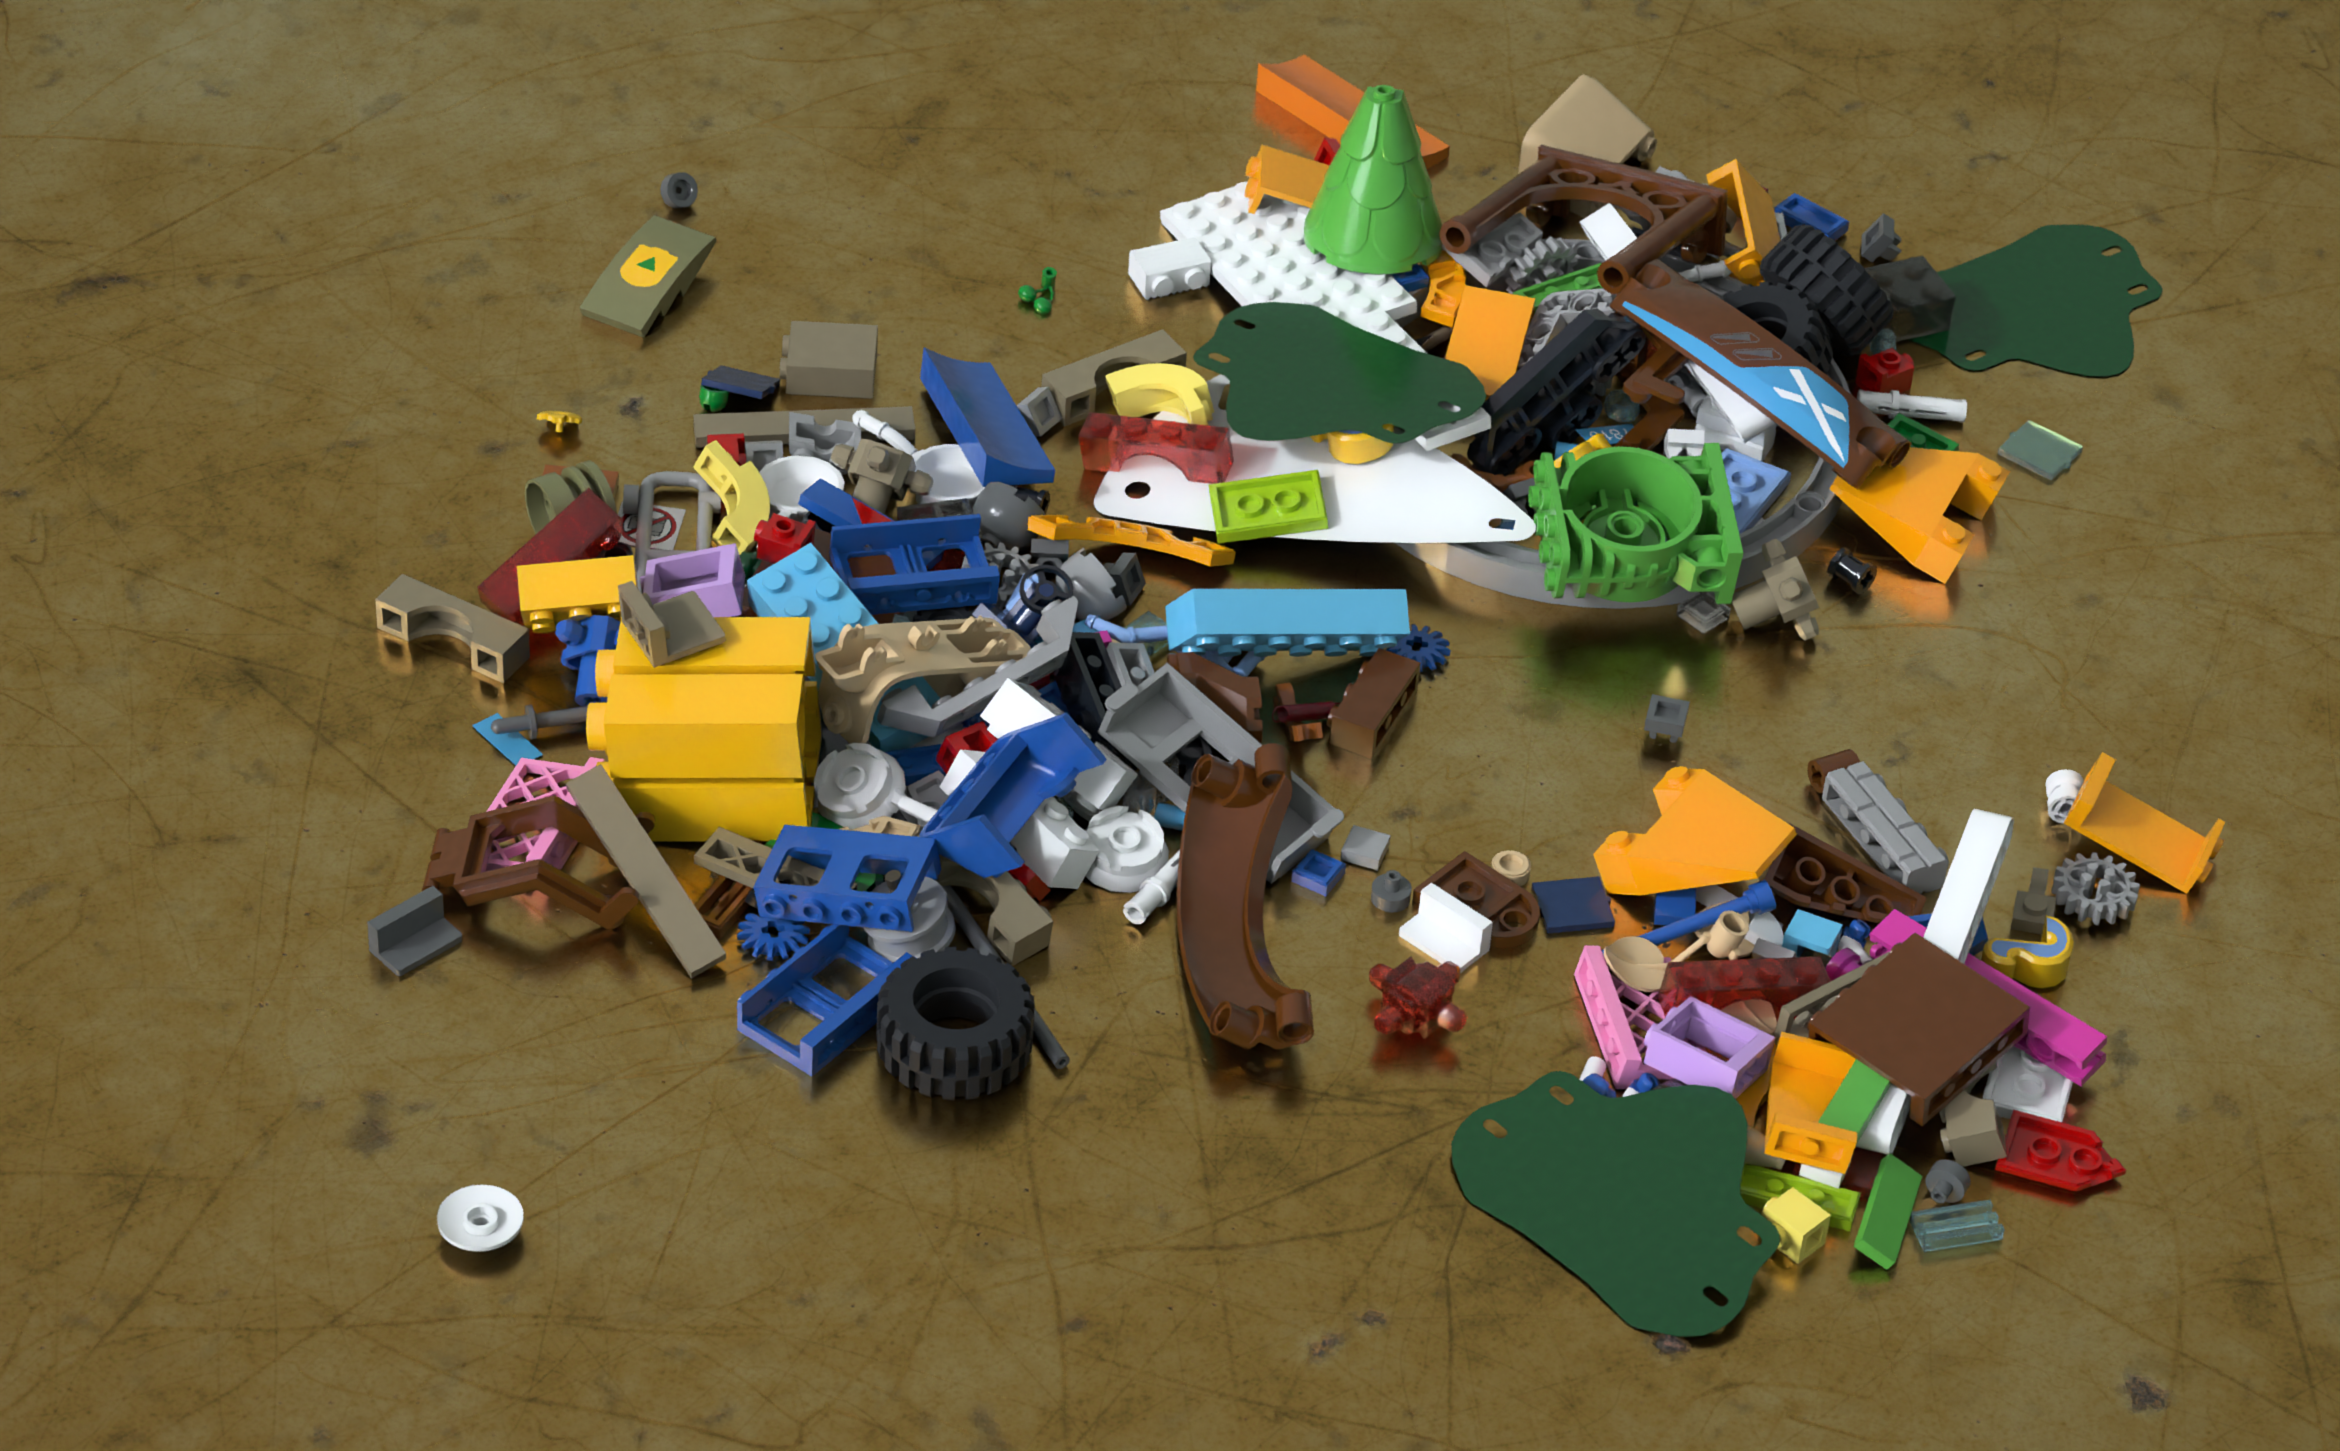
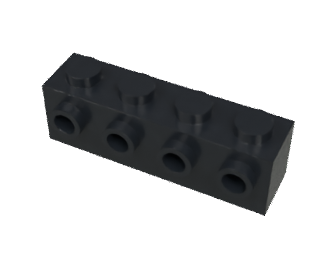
M1072 632L1069 651L1062 667L1051 672L1060 690L1062 702L1066 705L1069 715L1075 723L1092 737L1090 740L1093 744L1098 742L1105 746L1133 771H1136L1138 767L1098 733L1107 711L1105 707L1106 699L1122 687L1100 633Z

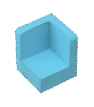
M1798 909L1784 933L1782 947L1795 951L1798 960L1804 948L1833 957L1838 952L1843 925Z

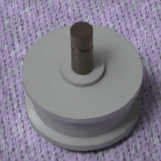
M891 870L885 875L886 881L875 887L871 892H894L902 878L900 871ZM925 876L911 906L914 924L913 932L863 927L868 934L870 949L893 963L906 952L919 958L922 952L934 949L935 952L944 951V948L948 947L954 938L956 926L953 915L948 909V900L943 887L934 879Z

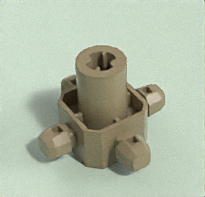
M861 439L856 452L854 447L839 444L835 445L830 459L836 466L845 470L849 468L848 475L850 481L856 485L852 496L882 514H885L890 499L903 501L908 488H910L911 493L923 496L929 495L934 481L929 474L920 470L915 472L916 464L913 456L902 450L870 439Z
M1776 538L1762 544L1765 562L1769 561L1772 566L1761 571L1765 580L1733 594L1732 604L1743 629L1746 630L1781 615L1784 623L1793 619L1796 620L1797 625H1794L1804 641L1819 635L1816 618H1811L1809 612L1818 609L1819 605L1797 556L1785 560L1784 554H1786L1782 543Z

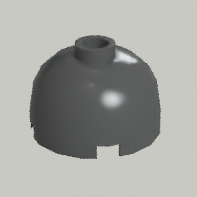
M989 482L977 497L972 514H980L981 516L979 537L983 546L985 543H989L994 549L998 548L999 543H1004L1006 550L1011 551L1016 546L1019 548L1018 553L1031 547V539H1039L1042 536L1028 530V517H1031V515H1045L1044 511L1030 497L1024 502L1014 496L1018 489L1001 482Z

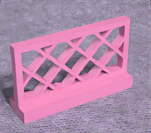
M590 757L585 766L521 758L487 811L507 807L506 805L509 801L522 796L526 798L527 801L525 802L554 795L580 809L566 789V786L560 788L557 783L567 779H574L596 767L597 762H605V760ZM527 773L543 775L526 783L523 782ZM548 786L553 790L536 798L531 794ZM552 826L545 828L541 834L531 838H527L525 833L493 840L492 848L495 852L490 853L486 871L524 863L510 861L509 859L525 852L529 853L525 862L541 859L561 870L578 841ZM517 836L520 839V842L505 848H501L499 843Z
M1585 945L1574 976L1615 1089H1627L1634 1079H1639L1644 1073H1650L1657 1079L1677 1080L1649 1065H1643L1641 1055L1646 1053L1647 1046L1644 1045V1038L1630 1029V1026L1635 1024L1648 1032L1654 1022L1642 1015L1646 1010L1661 1019L1666 1018L1670 1009L1656 1002L1660 996L1673 1003L1675 1007L1680 1006L1686 1000L1675 968L1671 971H1665L1668 977L1667 986L1663 990L1653 992L1648 997L1610 974L1609 970L1611 969L1603 956L1600 946ZM1664 957V963L1672 961L1671 957ZM1623 995L1640 1006L1633 1010L1621 1003L1619 998ZM1685 1038L1683 1040L1684 1042L1707 1052L1704 1046L1688 1038Z

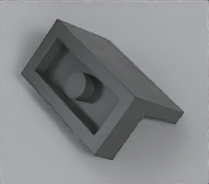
M434 886L367 922L369 951L397 976L406 974L462 942V933L444 918L443 894Z

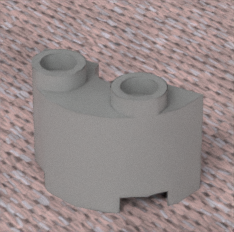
M789 412V452L791 456L815 457L829 462L840 471L841 475L847 474L849 468L845 470L836 466L830 459L835 445L839 444L854 447L856 452L861 440V427L858 428L854 422L835 420L829 426H821L816 423L812 415Z

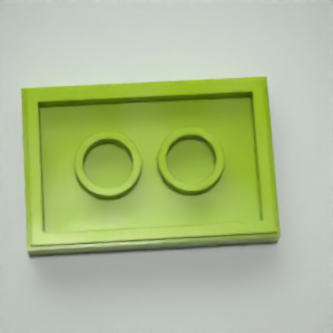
M1319 470L1208 485L1218 544L1328 529V519Z

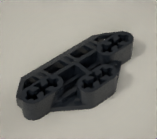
M1598 308L1583 310L1484 402L1481 407L1491 416V429L1474 434L1475 439L1469 445L1467 458L1483 472L1507 476L1536 449L1541 440L1554 450H1556L1557 441L1565 443L1575 441L1580 436L1575 429L1589 428L1602 412L1603 404L1601 400L1591 393L1594 388L1591 384L1592 380L1594 379L1598 383L1609 381L1642 350L1646 342V334L1641 326L1626 315L1624 317L1620 313H1610L1607 316Z

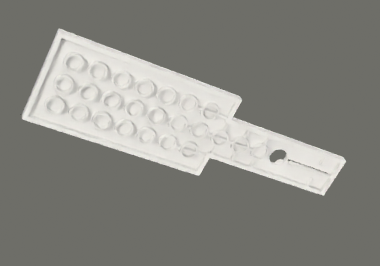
M1241 182L1234 187L1219 192H1211L1204 197L1189 202L1177 203L1171 208L1160 211L1161 223L1177 240L1196 236L1197 241L1199 240V244L1202 245L1205 253L1211 259L1210 274L1242 306L1265 302L1298 303L1317 306L1353 326L1413 350L1426 353L1394 321L1417 313V303L1390 274H1368L1342 269L1327 263L1326 255L1320 252L1314 255L1307 248L1303 237L1305 218L1310 210L1309 207L1264 194L1255 215L1248 213L1249 198L1244 197L1247 182ZM1440 402L1438 406L1452 412L1460 411V407L1448 402ZM1481 407L1469 417L1436 426L1421 434L1415 440L1426 451L1491 429V416Z

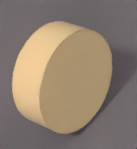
M1508 850L1502 851L1493 857L1491 868L1517 885L1523 886L1530 878L1531 862L1524 854Z

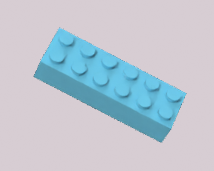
M812 543L747 580L749 606L758 617H810L814 658L817 652L835 646L839 640L840 632L845 625L850 624L854 628L858 623L863 627L878 624ZM815 659V677L808 678L811 681H817L819 690L823 671L819 668ZM923 676L902 680L891 686L884 693L875 710L868 739L874 748L883 752L909 749L929 737L884 726L877 720L882 699L889 692L897 688H901L903 691L915 684L930 707H932L940 697Z
M1191 589L1165 606L1169 651L1193 652L1199 656L1205 655L1206 651H1218V655L1221 657L1237 656L1241 654V651H1254V656L1257 657L1276 655L1277 651H1289V655L1293 657L1311 655L1312 651H1324L1325 656L1329 657L1346 655L1347 651H1359L1360 656H1373L1378 648L1384 649L1397 646V641L1410 634L1406 589Z

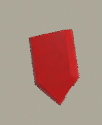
M2017 1110L2012 1112L2005 1135L2007 1157L1998 1159L1995 1170L2075 1192L2126 1174V1169L2118 1159H2112L2102 1147L2103 1141L2094 1131Z

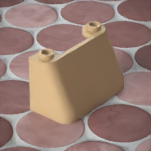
M1582 74L1527 131L1521 147L1518 174L1538 161V147L1540 145L1623 164L1631 155L1634 160L1639 162L1650 158L1655 152L1657 139L1654 138V131L1597 79ZM1570 200V212L1586 218L1597 211L1598 208L1605 206L1606 203Z

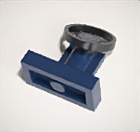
M1039 565L1031 568L1024 574L1019 588L1021 598L1007 615L995 604L982 602L972 615L976 618L982 616L983 618L996 620L1005 629H1011L1018 633L1032 649L1037 645L1035 641L1040 636L1036 628L1042 616L1041 611L1055 600L1065 601L1073 596V584L1070 577L1063 570L1055 566ZM1044 572H1050L1061 577L1067 584L1069 594L1058 591L1055 583L1046 580ZM1037 573L1039 582H1033L1025 592V582L1030 576Z

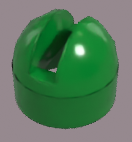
M701 385L699 403L704 410L708 411L711 409L712 412L717 413L726 406L729 391Z

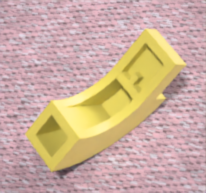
M714 440L704 447L693 468L719 495L727 511V516L721 521L712 540L717 546L736 543L740 556L743 551L750 552L756 543L754 541V533L759 521H768L770 514L769 494L761 474L751 461L739 466L733 457Z

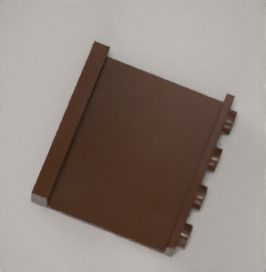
M1913 933L1903 943L1895 944L1888 956L1880 963L1868 967L1862 978L1850 988H1844L1838 994L1835 1001L1825 1010L1817 1011L1808 1023V1038L1826 1043L1828 1041L1909 1094L1911 1096L1910 1118L1924 1126L2027 1035L2030 1007L1917 933Z

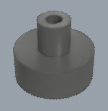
M679 172L669 174L663 179L660 193L663 201L668 206L682 208L690 206L696 200L698 187L691 175Z
M1387 871L1386 874L1378 876L1373 881L1371 901L1375 907L1385 912L1402 911L1410 904L1412 886L1398 871Z
M1939 1160L1930 1169L1925 1183L1931 1193V1198L1935 1202L1955 1203L1963 1198L1971 1184V1179L1968 1172L1960 1164L1951 1160Z

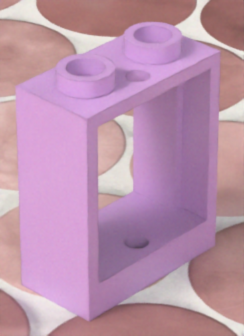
M736 543L647 560L645 576L640 577L642 593L648 594L652 605L690 591H695L713 617L742 615L745 572Z
M1690 996L1680 1006L1672 1007L1666 1018L1659 1024L1654 1023L1649 1028L1644 1039L1647 1051L1643 1063L1687 1085L1716 1087L1732 1094L1736 1099L1767 1071L1776 1037ZM1688 1038L1729 1058V1060L1725 1062L1683 1040Z

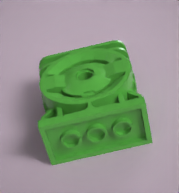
M1704 443L1702 456H1672L1669 459L1658 453L1641 448L1609 447L1585 454L1577 461L1573 452H1565L1560 468H1555L1550 452H1543L1540 460L1534 461L1533 474L1535 486L1529 487L1528 501L1529 507L1535 508L1536 511L1534 514V523L1536 524L1535 535H1540L1541 537L1539 560L1540 563H1546L1544 572L1545 590L1551 591L1554 599L1563 597L1566 583H1572L1575 598H1584L1587 592L1596 597L1617 602L1652 600L1669 593L1680 585L1689 592H1714L1716 604H1731L1742 562L1743 548L1719 443ZM1596 505V509L1592 511L1591 506Z

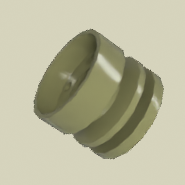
M591 460L578 463L575 467L563 468L560 475L552 472L527 481L525 485L527 513L538 540L551 554L579 546L582 539L590 542L597 540L598 537H606L615 533L618 519L615 500L605 475L597 464Z

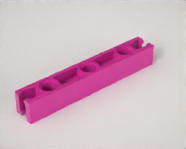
M1894 909L1870 932V941L1878 943L1871 947L1870 957L1874 960L1889 952L1895 944L1903 943L1913 933L1924 937L1927 928ZM1968 953L1964 963L1966 966L2030 1007L2027 1035L2014 1046L2082 1087L2106 1062V1053L2101 1051V1049L2107 1044V1036Z

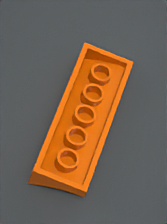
M1306 55L1278 64L1258 63L1256 91L1327 137L1336 139L1341 145V136L1365 92ZM1415 124L1422 144L1420 151L1426 169L1448 158L1450 146Z

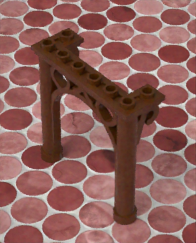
M1540 145L1538 147V161L1464 214L1454 216L1441 226L1440 239L1447 250L1455 254H1461L1525 207H1527L1526 218L1535 224L1545 225L1551 218V215L1567 218L1570 214V200L1610 203L1641 215L1652 225L1650 229L1617 254L1608 258L1598 268L1597 277L1602 288L1611 294H1618L1630 277L1635 278L1645 264L1655 259L1663 258L1680 244H1683L1681 247V258L1686 262L1700 264L1706 254L1722 257L1725 249L1728 190Z

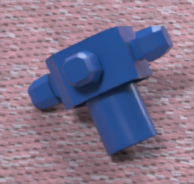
M593 615L580 621L566 619L558 622L556 625V636L567 645V648L562 652L561 663L563 666L579 671L575 702L582 707L588 706L589 703H607L608 697H598L595 667L598 650H616L620 621L610 616Z

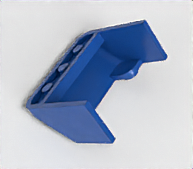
M1067 712L1011 731L1000 737L990 746L921 830L919 837L935 838L939 855L983 878L990 876L997 878L1006 871L1021 867L1025 862L1009 843L1041 803L1055 795L1058 798L1065 796L1075 787L1077 782L1074 779L1080 772L1103 765L1107 759Z

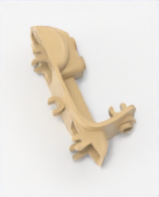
M970 616L968 619L873 624L864 627L858 623L854 628L847 624L841 630L839 640L834 647L815 654L817 664L823 671L818 695L824 723L829 731L834 734H840L849 744H866L879 701L884 693L894 684L902 680L923 676L940 698L946 695L954 697L962 693L964 687L974 679L983 677L985 680L996 674L997 668L1006 661L1014 659L1017 662L1027 656L1031 647L1015 631L1005 629L996 620L983 618L982 616L978 618Z

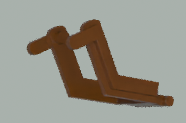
M1641 326L1646 334L1645 345L1616 376L1624 384L1623 391L1630 396L1633 402L1641 404L1648 413L1614 447H1635L1651 451L1666 436L1668 429H1673L1684 418V412L1677 404L1684 401L1685 392L1681 388L1667 383V381L1689 359ZM1650 340L1658 350L1646 361Z
M556 795L471 815L468 827L452 832L447 828L438 829L430 856L431 861L428 864L422 891L431 886H434L437 890L452 886L458 891L467 906L538 890L605 929H614L624 922L626 914L637 905L639 899L638 891L631 887H624L615 895H603L541 859L486 872L493 840L551 826L607 857L611 865L618 867L582 811ZM640 812L636 815V818L648 834L655 825L656 819L654 815L649 812Z

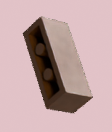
M1378 648L1370 661L1365 660L1363 662L1356 682H1350L1347 685L1340 705L1332 707L1327 719V727L1331 728L1329 744L1372 759L1418 691L1421 662Z

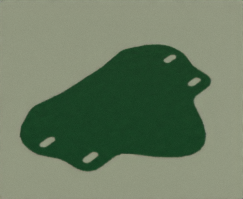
M2083 224L2046 225L2003 248L1963 264L1906 280L1898 287L1889 300L1894 309L1890 324L1908 340L1937 350L1952 362L1967 370H1984L2006 360L2022 359L2070 373L2107 377L2123 372L2129 367L2134 358V340L2129 313L2134 308L2159 298L2163 289L2159 282L2143 268L2138 254L2131 243L2117 233L2102 227ZM2112 246H2119L2122 251L2111 256H2104L2101 251ZM2139 284H2144L2148 287L2147 290L2137 294H2130L2127 291L2129 288ZM1923 322H1929L1932 325L1931 328L1919 333L1911 330L1913 326ZM1976 350L1986 352L1985 356L1971 361L1965 358V355Z
M1265 302L1253 303L1237 308L1220 320L1214 336L1200 347L1193 356L1194 361L1198 365L1224 375L1230 381L1226 414L1227 422L1232 430L1242 437L1260 441L1290 440L1341 430H1356L1385 442L1404 443L1417 438L1436 426L1469 417L1481 408L1486 399L1483 384L1465 365L1400 345L1353 326L1327 311L1309 304ZM1244 320L1254 324L1256 327L1254 329H1246L1234 324V321ZM1218 353L1228 357L1230 361L1222 363L1210 358L1208 355ZM1440 402H1448L1460 407V411L1452 412L1438 406ZM1392 424L1404 429L1405 432L1396 434L1384 429L1382 426Z
M1553 1071L1540 1077L1517 1095L1488 1104L1473 1112L1459 1126L1451 1143L1453 1167L1465 1197L1473 1205L1514 1227L1537 1243L1587 1282L1627 1324L1638 1329L1683 1337L1703 1336L1724 1327L1743 1309L1754 1276L1773 1255L1780 1243V1235L1776 1226L1747 1205L1740 1195V1183L1747 1149V1121L1742 1106L1732 1094L1716 1087L1703 1085L1674 1086L1625 1097L1610 1098L1600 1095L1571 1073ZM1559 1086L1573 1096V1103L1565 1105L1550 1094L1551 1087ZM1492 1119L1506 1129V1137L1497 1138L1484 1128V1121ZM1741 1226L1748 1227L1761 1237V1244L1758 1246L1749 1244L1737 1234V1229ZM1711 1286L1727 1297V1305H1716L1703 1294L1704 1288Z

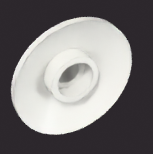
M472 1185L453 1192L442 1202L437 1214V1224L441 1235L452 1245L469 1251H489L506 1245L518 1235L523 1225V1209L518 1199L505 1189L492 1185Z

